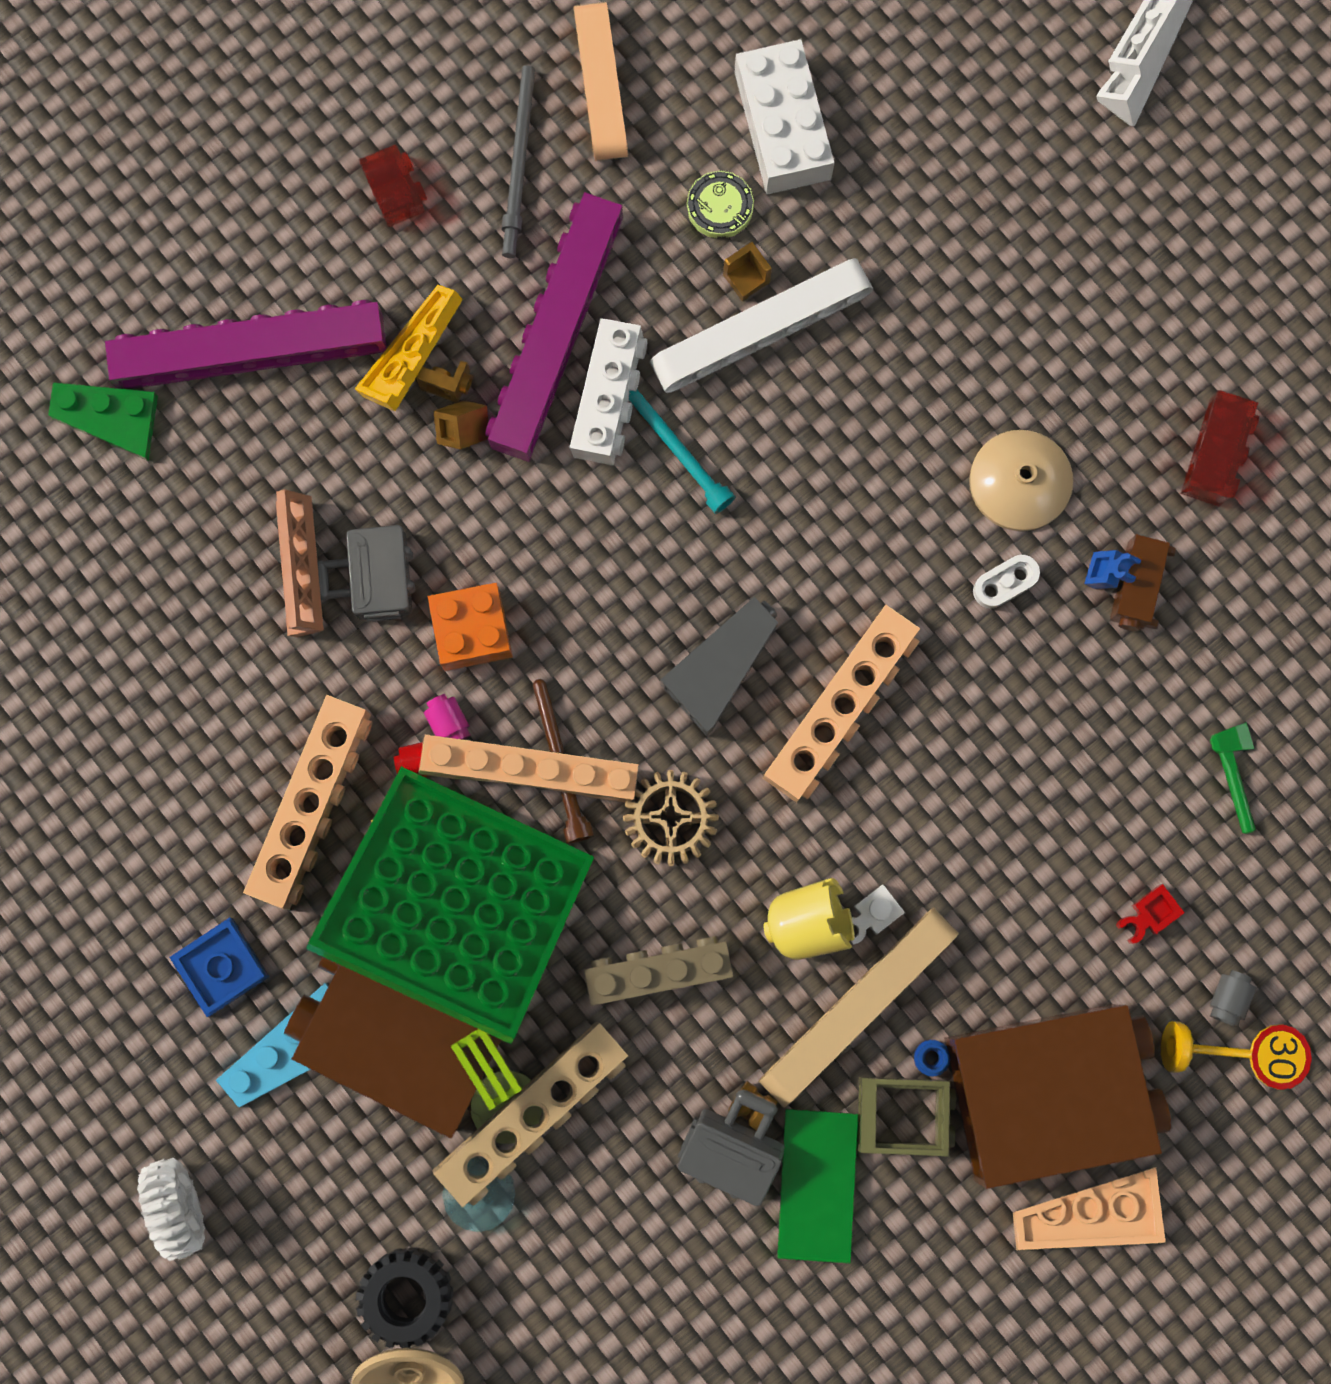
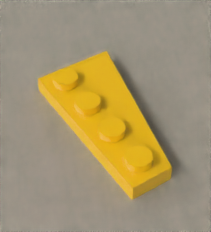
M437 285L356 386L355 390L363 398L396 412L462 302L461 296L455 290Z

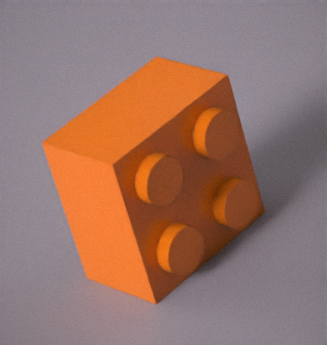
M497 582L427 596L439 661L445 671L513 658L501 592Z

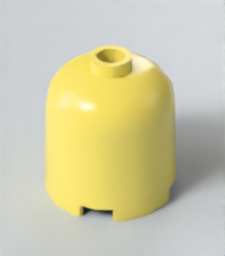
M829 878L788 891L777 896L771 902L768 911V922L764 923V932L768 942H774L782 955L793 960H801L852 948L849 941L855 939L854 925L850 909H842L837 896L844 894L837 880Z

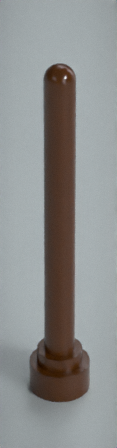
M537 679L533 683V690L550 752L565 754L547 684L544 680ZM561 792L568 818L565 821L566 828L563 829L567 844L581 842L594 837L591 822H587L586 817L581 816L576 794Z

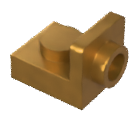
M461 360L454 378L451 377L448 371L442 368L432 367V369L422 367L416 379L420 390L457 403L462 393L466 395L469 392L473 375L470 374L468 362Z

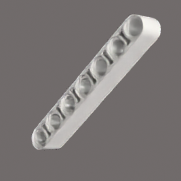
M858 259L847 260L659 352L652 357L650 364L666 393L674 392L862 300L873 291V287Z

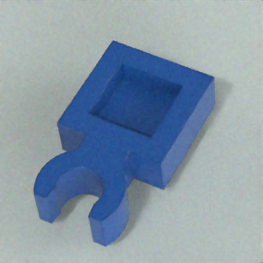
M1117 550L1093 552L1084 584L1093 589L1117 588L1119 580L1132 583L1135 581L1136 576L1129 574V569L1134 564H1140L1141 559L1129 553L1123 554Z

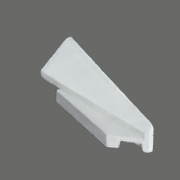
M1144 0L1109 59L1110 71H1113L1114 74L1096 96L1097 101L1128 125H1136L1193 0Z

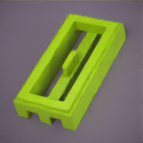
M477 1029L451 1045V1048L489 1110L494 1109L500 1103L505 1102L514 1094L522 1091V1088L488 1033ZM478 1037H481L511 1087L506 1091L474 1040ZM464 1046H469L497 1092L498 1096L492 1099L462 1050Z

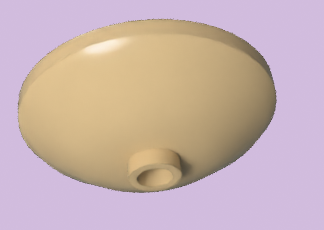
M1013 430L993 437L977 453L970 470V490L976 506L991 522L1008 530L1031 531L1048 525L1065 509L1073 490V473L1067 456L1054 441L1037 432ZM1020 470H1028L1031 473V478L1024 479L1020 475Z
M398 1348L383 1351L363 1362L355 1370L351 1384H464V1378L461 1371L450 1360L440 1354L418 1348Z

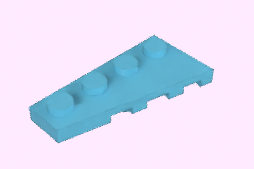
M324 983L309 997L321 1002L329 984ZM293 1012L216 1079L218 1084L238 1107L244 1106L311 1070L291 1060L300 1042L283 1033Z

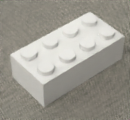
M802 40L736 54L735 77L766 195L831 180L834 159Z

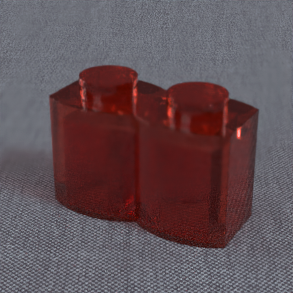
M395 144L359 159L364 175L388 227L425 212L422 202L426 201L427 197L420 181L415 183L412 181L409 173L414 171V168L406 151L400 153Z

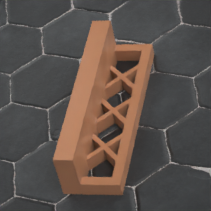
M283 489L276 491V510L287 635L301 637L324 631L312 496Z

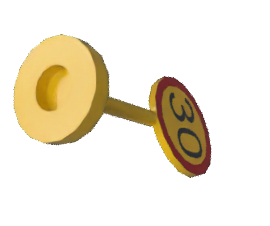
M1177 1021L1167 1024L1161 1040L1162 1062L1165 1069L1169 1072L1179 1073L1185 1071L1190 1065L1193 1053L1249 1058L1251 1068L1257 1079L1266 1086L1278 1090L1291 1089L1300 1084L1309 1073L1312 1062L1311 1049L1305 1036L1296 1028L1284 1024L1270 1025L1260 1031L1252 1041L1251 1049L1193 1044V1037L1189 1027Z

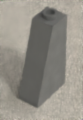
M753 597L660 679L661 687L706 736L717 725L777 628L778 622L775 618L778 615L766 601L760 603Z

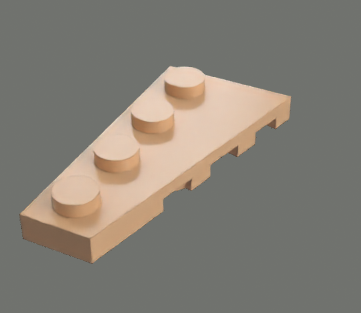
M1156 1167L1013 1212L1016 1250L1166 1243Z

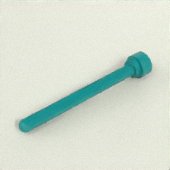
M638 389L636 391L630 390L629 401L706 492L704 496L707 499L706 504L714 514L722 512L735 500L736 496L727 485L722 486L721 483H715Z

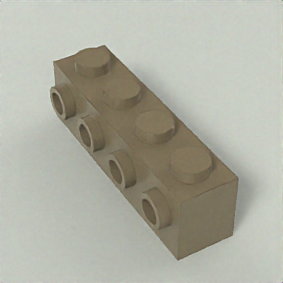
M714 936L696 940L697 947L683 950L682 943L661 947L662 954L648 957L647 950L626 954L627 961L613 964L612 957L591 961L592 968L584 970L590 1004L592 1006L732 978L733 972L727 943H719L718 937Z

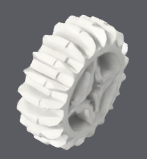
M175 1158L153 1162L150 1166L143 1168L138 1178L137 1190L140 1195L138 1201L141 1205V1214L144 1217L145 1227L148 1229L150 1239L154 1242L155 1249L160 1252L164 1259L167 1258L169 1261L186 1258L202 1249L205 1239L204 1216L201 1212L197 1192L193 1186V1180L189 1178L188 1171L184 1168L183 1164Z

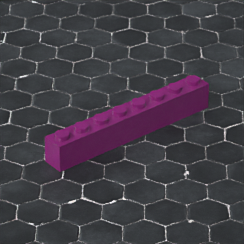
M585 192L580 203H574L569 217V222H572L568 233L563 232L558 244L559 258L556 264H550L547 271L546 282L549 284L545 294L540 293L536 299L534 313L537 314L533 325L527 324L524 330L522 343L525 345L521 356L516 354L510 367V374L513 375L509 386L504 385L499 394L498 405L501 407L496 418L492 416L487 425L485 436L489 437L488 441L491 449L530 462L623 221L622 205Z
M358 300L353 302L351 306L344 307L324 305L316 311L309 312L289 310L285 312V315L274 317L260 314L251 317V320L239 322L233 319H225L217 322V325L205 327L199 324H191L183 327V330L177 331L156 329L150 331L149 335L142 336L121 334L116 336L114 340L105 341L109 381L117 389H134L384 353L387 349L382 311L378 302L370 300Z

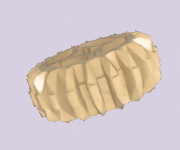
M668 770V781L662 782L659 772L653 774L655 785L651 786L649 781L644 778L641 780V784L646 791L641 793L638 789H635L634 797L638 799L637 803L632 801L625 802V807L634 810V814L623 815V821L627 823L634 822L635 825L625 830L626 836L638 834L639 837L631 843L632 847L635 849L644 843L646 847L642 851L641 856L647 858L651 851L656 852L654 857L655 864H660L662 855H668V866H674V855H680L682 863L687 864L688 856L686 852L691 850L692 854L699 858L701 852L696 845L700 843L702 846L709 848L711 842L703 837L704 834L716 835L717 829L707 826L708 822L719 820L718 814H708L707 810L715 808L717 803L715 800L704 802L703 799L710 794L709 788H705L699 793L696 791L700 784V779L695 778L689 786L685 784L688 773L682 772L678 782L673 781V770ZM665 791V804L660 810L642 813L645 804L652 796ZM676 791L683 792L691 797L696 803L699 812L692 813V811H685L679 808L676 801ZM669 801L673 803L675 815L681 816L680 823L675 821L676 826L673 827L672 836L669 835L667 821L661 820V815H666V810H669ZM692 823H700L697 833L690 841L676 846V835L679 828L684 825H691ZM642 824L660 826L666 835V846L652 841L644 832Z

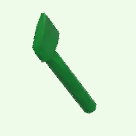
M1245 722L1212 735L1210 743L1213 751L1220 756L1241 831L1243 834H1251L1256 831V827L1234 752L1254 749L1248 725Z

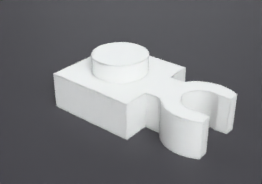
M883 884L854 906L860 914L857 918L852 917L853 925L857 927L858 934L850 943L852 945L860 943L866 935V929L869 927L877 935L905 913Z

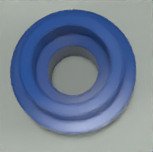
M927 1040L916 1048L914 1063L922 1074L932 1077L939 1076L949 1067L950 1053L943 1043L936 1040ZM929 1051L936 1052L938 1060L934 1065H929L925 1060V1056Z

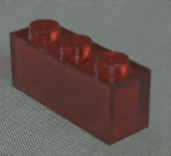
M1218 390L1211 397L1180 494L1219 507L1229 498H1234L1240 484V479L1236 478L1239 466L1243 467L1250 451V447L1245 446L1248 435H1253L1259 422V416L1255 415L1258 402Z

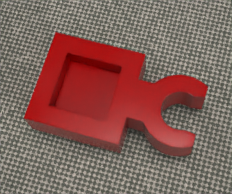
M1160 884L1131 905L1137 912L1136 916L1121 918L1117 922L1116 927L1121 929L1128 923L1132 924L1135 927V934L1127 941L1129 944H1133L1144 938L1147 928L1153 934H1158L1185 912L1166 887Z

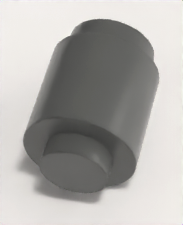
M1231 970L1230 975L1222 974L1210 1003V1007L1213 1008L1210 1017L1238 1027L1240 1020H1245L1257 989L1250 984L1252 978Z

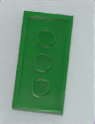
M785 1109L783 1137L785 1150L782 1157L777 1258L851 1263L858 1126L857 1113Z

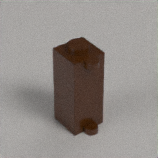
M1137 534L1128 542L1125 553L1141 559L1140 564L1132 565L1128 572L1136 576L1135 581L1127 583L1119 580L1110 621L1119 623L1118 626L1128 631H1139L1140 628L1144 629L1145 627L1158 629L1159 621L1153 619L1165 563L1167 556L1173 557L1176 552V548L1170 546L1169 542Z

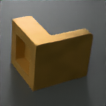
M750 242L724 260L723 276L742 301L770 283L772 268L753 242Z
M460 401L433 411L437 444L461 450L489 438L485 436L489 423L486 405Z

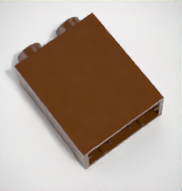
M322 957L318 968L334 975L321 1002L304 994L296 1006L283 1033L300 1042L291 1060L452 1139L476 1091V1087L451 1048V1045L474 1032L477 1028ZM488 1034L497 1048L501 1039ZM478 1037L474 1041L489 1064L492 1055L481 1037ZM464 1046L462 1050L480 1079H482L484 1075L483 1069L469 1046Z
M1110 1004L944 1037L945 1045L950 1053V1068L974 1180L984 1188L989 1189L1162 1154L1158 1134L1171 1131L1170 1111L1164 1093L1160 1088L1147 1090L1141 1061L1154 1058L1153 1037L1146 1018L1143 1015L1131 1017L1128 1005Z

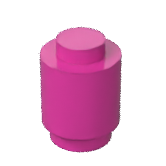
M442 694L426 703L428 709L423 713L435 736L461 740L471 736L467 729L470 725L455 697L447 698L446 694Z

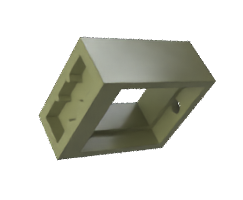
M859 1077L857 1150L860 1153L949 1156V1147L954 1148L955 1127L954 1125H949V1110H955L956 1106L955 1088H950V1081ZM877 1087L936 1090L935 1144L876 1141Z

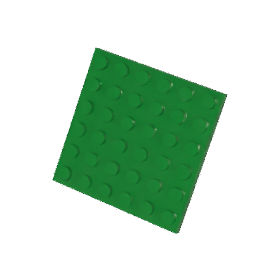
M401 766L314 930L306 949L512 1044L594 856Z

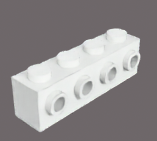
M600 319L570 444V450L574 458L614 466L616 455L621 456L623 452L625 436L621 435L623 423H629L632 413V403H629L630 390L636 391L638 388L640 371L636 370L639 358L644 359L647 350V339L643 337L640 325Z

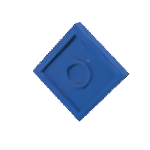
M231 917L169 957L206 1017H211L270 978L238 925Z

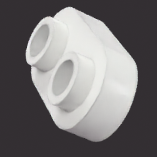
M1017 555L979 577L973 588L975 600L981 606L990 609L1003 605L1034 586L1039 579V566L1030 556ZM1017 569L1024 571L1025 579H1017L1014 571ZM985 587H993L996 590V596H987Z

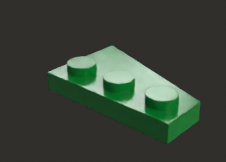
M53 383L48 416L55 421L87 435H92L108 442L114 447L124 449L149 461L158 396L155 392Z

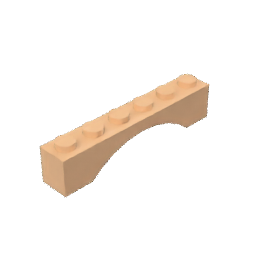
M425 734L418 774L521 785L596 799L626 802L634 800L638 764Z

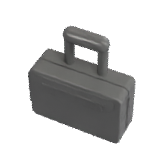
M400 525L349 530L346 534L348 558L317 561L321 600L351 597L352 612L359 620H367V622L402 619V616H408L412 613L411 594L416 591V586L410 580L409 560L413 558V552L407 546V536ZM349 567L350 588L329 590L328 569Z
M742 1089L736 1093V1098L727 1117H723L708 1109L702 1110L699 1118L695 1116L678 1155L681 1158L678 1169L696 1178L697 1182L701 1184L707 1183L730 1194L733 1199H741L754 1206H760L778 1172L785 1150L782 1143L765 1136L777 1112L776 1105ZM742 1105L764 1115L757 1131L734 1122Z

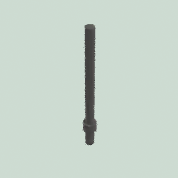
M530 65L522 67L507 213L503 215L501 230L504 232L502 256L505 258H515L517 237L522 232L523 218L520 216L535 78V68Z

